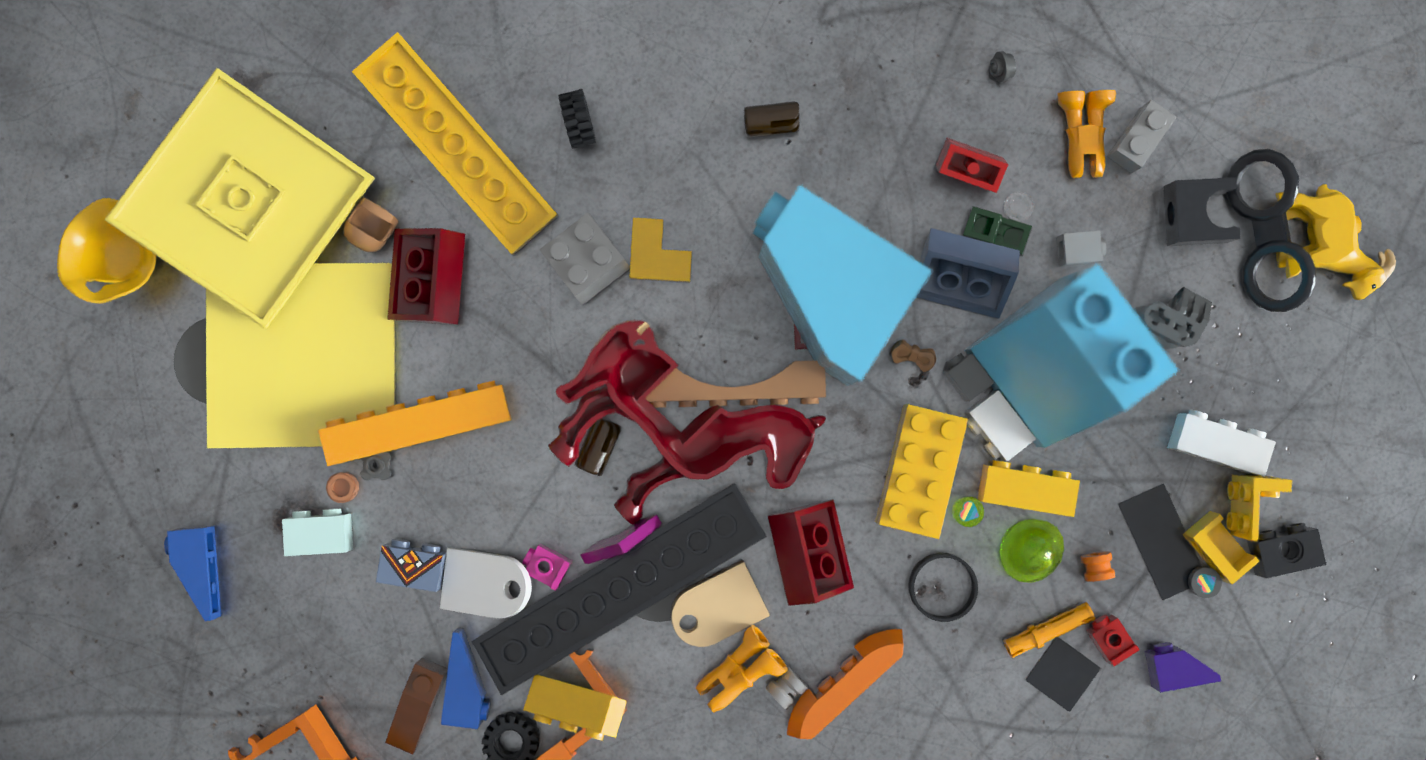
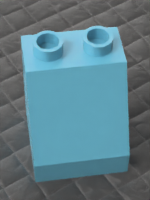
M801 185L791 200L775 192L755 223L757 226L752 233L764 241L758 257L813 360L825 368L826 373L843 384L849 386L863 379L932 270Z
M1099 264L1059 278L964 350L966 354H973L994 381V384L991 385L993 390L1000 391L1035 436L1036 440L1033 443L1036 447L1042 448L1048 447L1126 411L1179 371Z

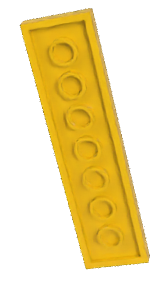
M398 32L352 71L512 255L518 252L558 217V214Z

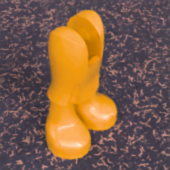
M1097 90L1086 94L1085 91L1057 93L1058 104L1065 111L1068 129L1065 131L1069 141L1068 168L1071 178H1081L1083 176L1084 154H1090L1091 176L1093 178L1103 177L1106 162L1104 149V133L1106 128L1103 127V117L1105 109L1115 102L1116 91ZM1084 103L1086 104L1088 125H1082Z
M751 625L744 632L741 645L732 654H728L726 659L718 667L705 675L696 686V690L700 695L711 691L719 683H722L725 689L707 704L713 713L728 706L742 691L752 687L753 682L766 674L778 677L788 671L782 658L774 650L766 649L770 645L769 641L755 625ZM764 651L748 668L743 665L752 656Z

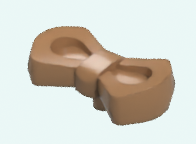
M899 340L891 349V357L894 363L908 360L916 363L923 372L931 370L936 364V354L932 348L920 349L917 345L911 346L905 340Z

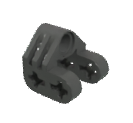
M1182 287L1167 305L1160 302L1152 303L1147 306L1135 307L1133 311L1139 315L1140 320L1162 348L1171 349L1192 346L1197 343L1209 322L1212 302Z

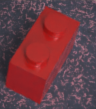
M947 137L935 166L941 174L997 193L1009 164L1001 156Z

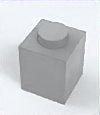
M1100 230L1064 233L1056 237L1059 267L1097 264L1102 262L1103 256L1106 255V241L1104 238H1101Z

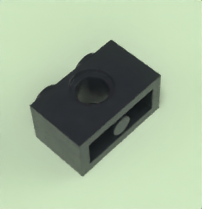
M1295 523L1287 525V531L1276 533L1274 529L1258 532V541L1247 540L1250 554L1256 556L1259 560L1253 567L1255 575L1267 579L1327 565L1319 530L1307 527L1305 523ZM1285 542H1288L1290 551L1286 556H1283L1281 548Z

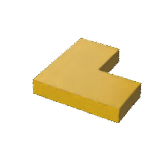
M633 218L629 278L690 282L692 251L662 250L663 219Z

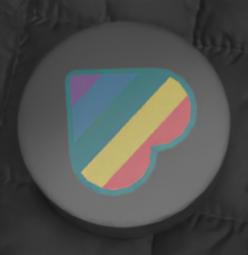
M1201 566L1195 568L1190 573L1188 586L1195 595L1202 598H1211L1219 593L1222 579L1216 570Z

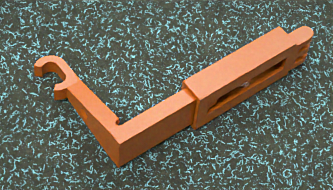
M586 650L583 655H579L577 652L570 655L594 691L617 697L589 660L593 650ZM583 728L568 740L564 737L535 760H570L576 754L575 750L592 737L585 736L586 729Z
M316 704L263 739L256 734L251 735L248 738V743L252 746V753L243 756L239 752V748L236 747L228 750L230 760H253L300 729L319 760H358L356 756L352 759L349 757Z

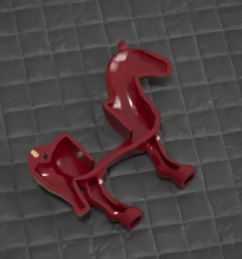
M628 320L617 323L605 331L592 348L576 377L556 388L557 396L566 404L572 403L580 397L581 399L576 411L561 421L558 426L559 436L548 447L563 464L569 467L579 457L578 446L586 431L597 420L607 414L617 413L636 422L651 438L662 454V459L650 468L633 473L627 479L626 494L619 497L614 504L622 517L635 526L643 517L645 499L659 485L683 477L708 480L727 470L741 457L762 449L765 450L767 456L766 479L770 487L775 489L790 487L795 482L812 449L815 429L823 425L826 417L818 415L805 418L801 412L795 409L778 405L758 406L729 412L716 405L703 411L681 432L646 399L678 365L668 354L658 348L654 334L645 321ZM604 384V386H603L601 389L593 390V389L598 388V387H600V386H602V385Z

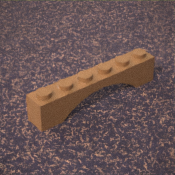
M794 361L782 372L768 380L740 387H723L703 383L683 374L675 368L646 399L655 408L666 407V401H679V407H697V401L709 400V406H727V400H740V406L758 405V399H770V405H787L788 398H800L801 404H819V398L826 397L825 368L820 366L817 361Z

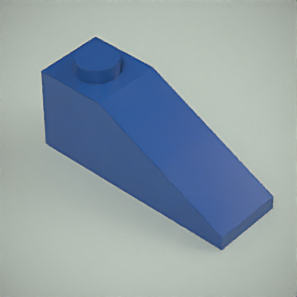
M205 526L167 531L164 548L166 554L169 555V562L204 621H211L221 617L215 527Z
M457 628L452 632L441 725L478 729L483 720L487 721L490 702H485L486 690L464 628Z

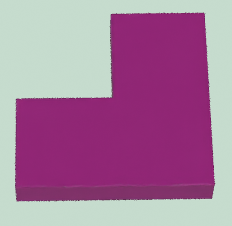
M657 514L640 519L635 526H629L620 534L599 540L580 554L585 564H591L624 554L659 528L662 523Z

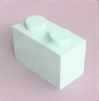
M341 508L324 509L323 515L311 516V510L293 511L292 517L282 519L284 556L346 553L353 550L351 513L342 514Z

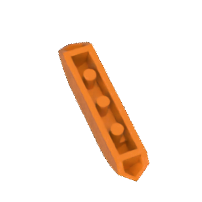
M902 629L881 631L857 643L854 646L859 652L856 658L853 655L841 664V671L834 678L828 676L817 687L818 693L815 694L808 689L802 694L791 713L787 735L798 739H813L903 656Z

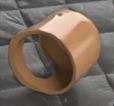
M361 197L347 218L343 231L346 239L355 247L366 252H376L385 245L399 221L379 205Z

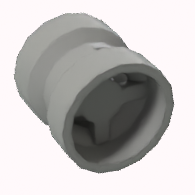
M787 666L788 671L781 675L777 681L772 680L766 686L772 697L786 710L793 704L794 697L802 695L809 689L806 683L789 666Z

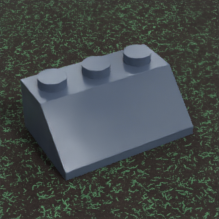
M931 228L922 251L920 263L932 270L916 297L1000 319L1019 274L1020 251Z

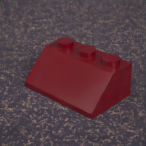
M442 228L395 229L387 320L458 325L465 244L464 233Z
M834 499L788 509L768 516L788 606L815 604L854 588Z

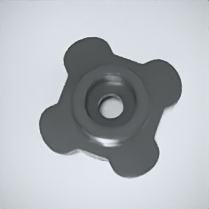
M389 452L360 458L363 461V470L360 472V475L364 480H370L371 478L387 480L391 476V471L389 470L391 455ZM377 462L378 467L374 468L373 463Z

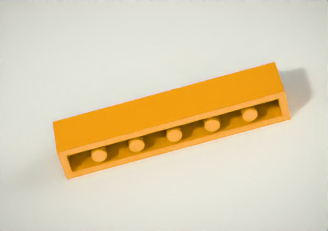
M495 380L478 384L477 391L466 393L465 388L447 392L448 398L436 401L435 395L417 399V406L406 408L405 403L386 407L388 413L375 415L373 410L357 414L356 421L345 423L344 418L325 422L327 428L318 431L327 466L511 421L503 385L496 386Z

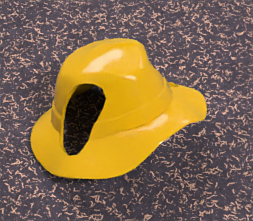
M112 198L99 199L80 211L64 230L59 244L57 271L61 283L76 297L91 303L109 302L136 291L149 280L156 264V255L105 220L119 201ZM93 281L114 283L104 285L98 292H92L86 286L87 282Z

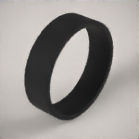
M934 553L920 560L913 568L909 578V594L916 608L926 617L939 622H950L960 619L972 609L978 595V581L973 569L961 558L949 553ZM938 558H951L959 561L967 569L972 583L971 595L965 606L958 612L947 616H937L923 610L917 602L914 592L915 580L919 571L928 562Z

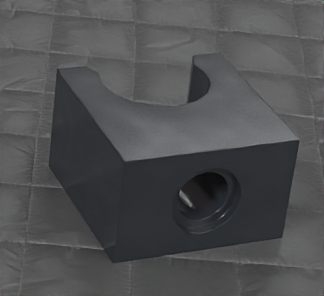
M1237 177L1175 180L1163 186L1167 246L1221 244L1240 239V228L1235 226L1228 228L1219 227L1212 223L1206 211L1207 202L1211 195L1220 196L1237 188Z

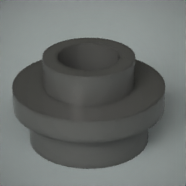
M1004 51L996 52L990 61L991 75L998 82H1006L1015 75L1016 62L1011 53L1006 54Z

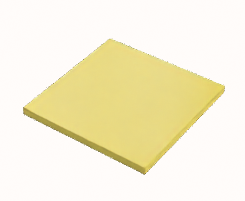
M216 68L105 220L246 317L267 329L375 178L223 71Z
M314 263L267 329H264L206 289L207 448L322 447L318 430L327 428L325 422L344 418L345 423L356 421L357 414L373 410L375 415L388 413L386 407L396 405L395 320H387L392 263Z

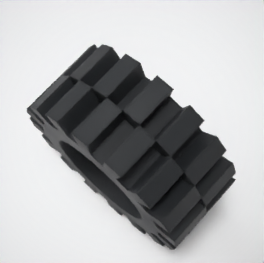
M583 89L559 94L561 112L572 149L595 144V134Z
M507 712L506 715L501 714L495 720L493 719L482 738V744H484L482 752L483 755L487 754L488 756L486 760H532L538 750V742L540 740V735L537 734L538 728L536 724L532 725V719L522 717L523 713L519 712L517 715L513 714V712ZM512 730L521 736L523 744L519 751L509 753L501 748L499 739L505 731Z

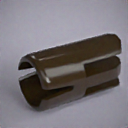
M793 101L744 108L747 137L799 131L798 102Z
M603 418L592 424L579 451V457L575 461V466L593 475L602 476L621 432V426Z

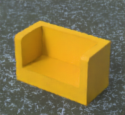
M1209 511L1182 535L1207 565L1219 573L1223 582L1233 585L1254 567L1259 560L1256 556L1246 553L1221 523L1224 518L1220 513Z

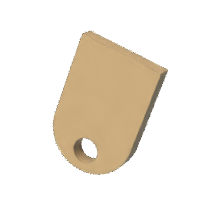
M743 560L687 587L678 594L671 608V622L675 632L684 642L696 647L716 644L770 616ZM693 615L696 617V624L692 629L685 630L680 627V620L683 616Z

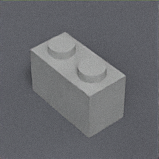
M1150 100L1139 109L1107 157L1130 173L1135 172L1143 167L1177 117L1155 101Z

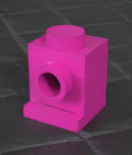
M539 544L536 550L533 548L529 549L522 564L527 566L526 570L530 577L556 591L573 560L543 544ZM541 561L548 562L550 565L549 571H541L539 563Z

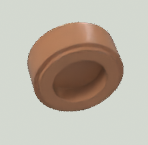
M347 472L332 475L326 484L328 496L331 500L338 503L353 500L359 491V483L356 477Z

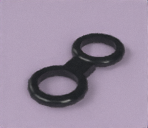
M1271 149L1253 150L1242 155L1231 166L1227 178L1237 177V188L1226 193L1229 204L1241 217L1252 221L1256 248L1248 255L1243 266L1242 284L1247 296L1258 307L1270 312H1287L1302 305L1311 296L1316 284V267L1313 259L1301 245L1291 242L1286 212L1293 206L1299 193V175L1294 164L1284 154ZM1266 161L1274 164L1281 170L1285 179V190L1281 199L1274 206L1265 210H1257L1250 207L1243 200L1240 193V180L1243 173L1251 165ZM1274 252H1284L1291 255L1299 263L1302 271V281L1298 290L1291 297L1284 300H1275L1266 296L1259 289L1256 281V270L1260 262L1267 255Z

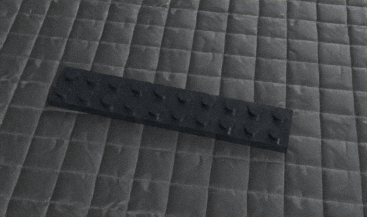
M734 483L649 534L626 553L609 558L474 639L472 643L499 693L504 695L767 536L739 488Z

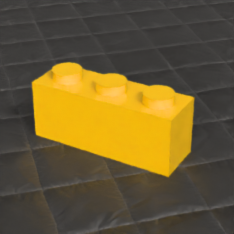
M996 460L992 461V466L983 464L978 501L1070 517L1075 516L1080 481L1071 479V473L1053 470L1052 476L1040 474L1041 468L1023 465L1022 471L1010 469L1011 463Z
M535 675L523 710L534 713L533 720L551 725L552 719L560 721L559 728L576 733L578 727L586 729L585 736L603 741L604 734L616 738L626 700L541 675Z

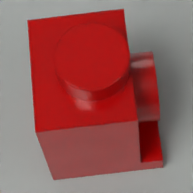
M1113 615L1098 617L1091 623L1093 627L1086 630L1104 660L1113 667L1140 650L1134 644L1120 620ZM1117 634L1118 639L1110 644V636Z

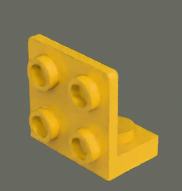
M1232 475V481L1229 482L1227 489L1228 498L1231 500V512H1228L1226 518L1230 534L1242 539L1258 541L1260 496L1280 497V492H1292V479L1271 476Z

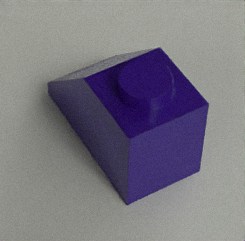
M1170 642L1155 644L1154 649L1145 651L1151 687L1160 693L1221 682V677L1218 673L1175 645L1173 646Z

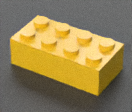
M903 404L875 519L877 524L936 539L940 538L966 431L967 418Z

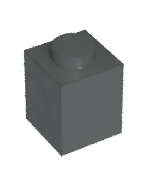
M960 353L946 363L949 369L943 373L965 402L973 400L994 384V381L973 354L963 356Z

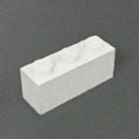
M1190 410L1189 414L1178 413L1167 448L1253 476L1265 477L1276 443L1265 438L1267 433L1251 428L1244 432L1236 429V423L1224 419H1219L1218 423L1207 420L1208 414L1196 410Z

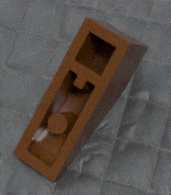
M423 657L415 663L403 690L385 743L412 755L415 753L447 678L448 668Z

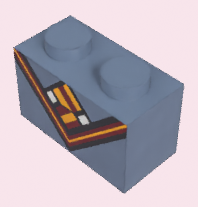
M392 539L391 543L384 544L381 547L376 582L438 592L442 589L446 552L440 551V546L422 544V548L411 547L410 541Z

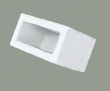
M999 390L991 391L964 412L969 418L967 422L968 427L976 436L979 434L983 436L987 442L984 447L995 460L1000 458L1001 461H1009L1036 440L1035 436Z

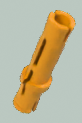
M1084 602L1036 626L1033 624L1027 626V630L1003 640L1005 648L1012 659L1035 647L1040 649L1049 640L1072 631L1083 624L1094 621V613L1089 604Z

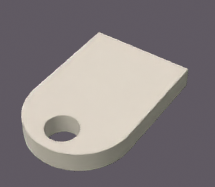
M453 547L447 548L440 609L500 619L514 616L526 606L531 595V579L521 562L504 555ZM512 581H516L520 586V594L517 598L513 597L509 592V585Z

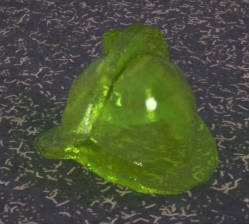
M1038 519L1020 521L1011 527L1002 539L1000 548L1002 565L1009 576L1019 582L1032 583L1043 580L1053 573L1060 564L1064 553V540L1059 529L1048 521Z

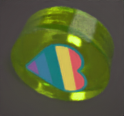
M964 496L954 503L952 514L955 521L960 525L974 527L982 521L984 507L978 499Z

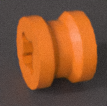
M1110 551L1088 553L1081 556V562L1086 567V572L1084 573L1085 581H1103L1116 577L1115 570L1110 565L1112 560V553Z

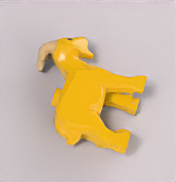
M1322 184L1316 191V197L1298 193L1293 206L1286 212L1287 221L1297 219L1308 223L1307 234L1310 245L1303 248L1311 255L1315 267L1333 272L1353 274L1352 281L1345 282L1342 286L1351 290L1353 299L1362 300L1379 288L1394 271L1396 266L1394 253L1390 249H1386L1384 253L1378 252V264L1359 249L1358 234L1361 231V220L1359 216H1355L1353 203L1341 192L1329 189L1327 184ZM1283 192L1275 194L1277 201L1281 199ZM1276 252L1277 267H1286V279L1295 277L1302 272L1299 263L1291 255L1284 252Z

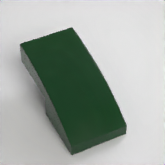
M973 206L963 236L1019 250V256L1023 257L1032 226L1004 218L1002 214Z

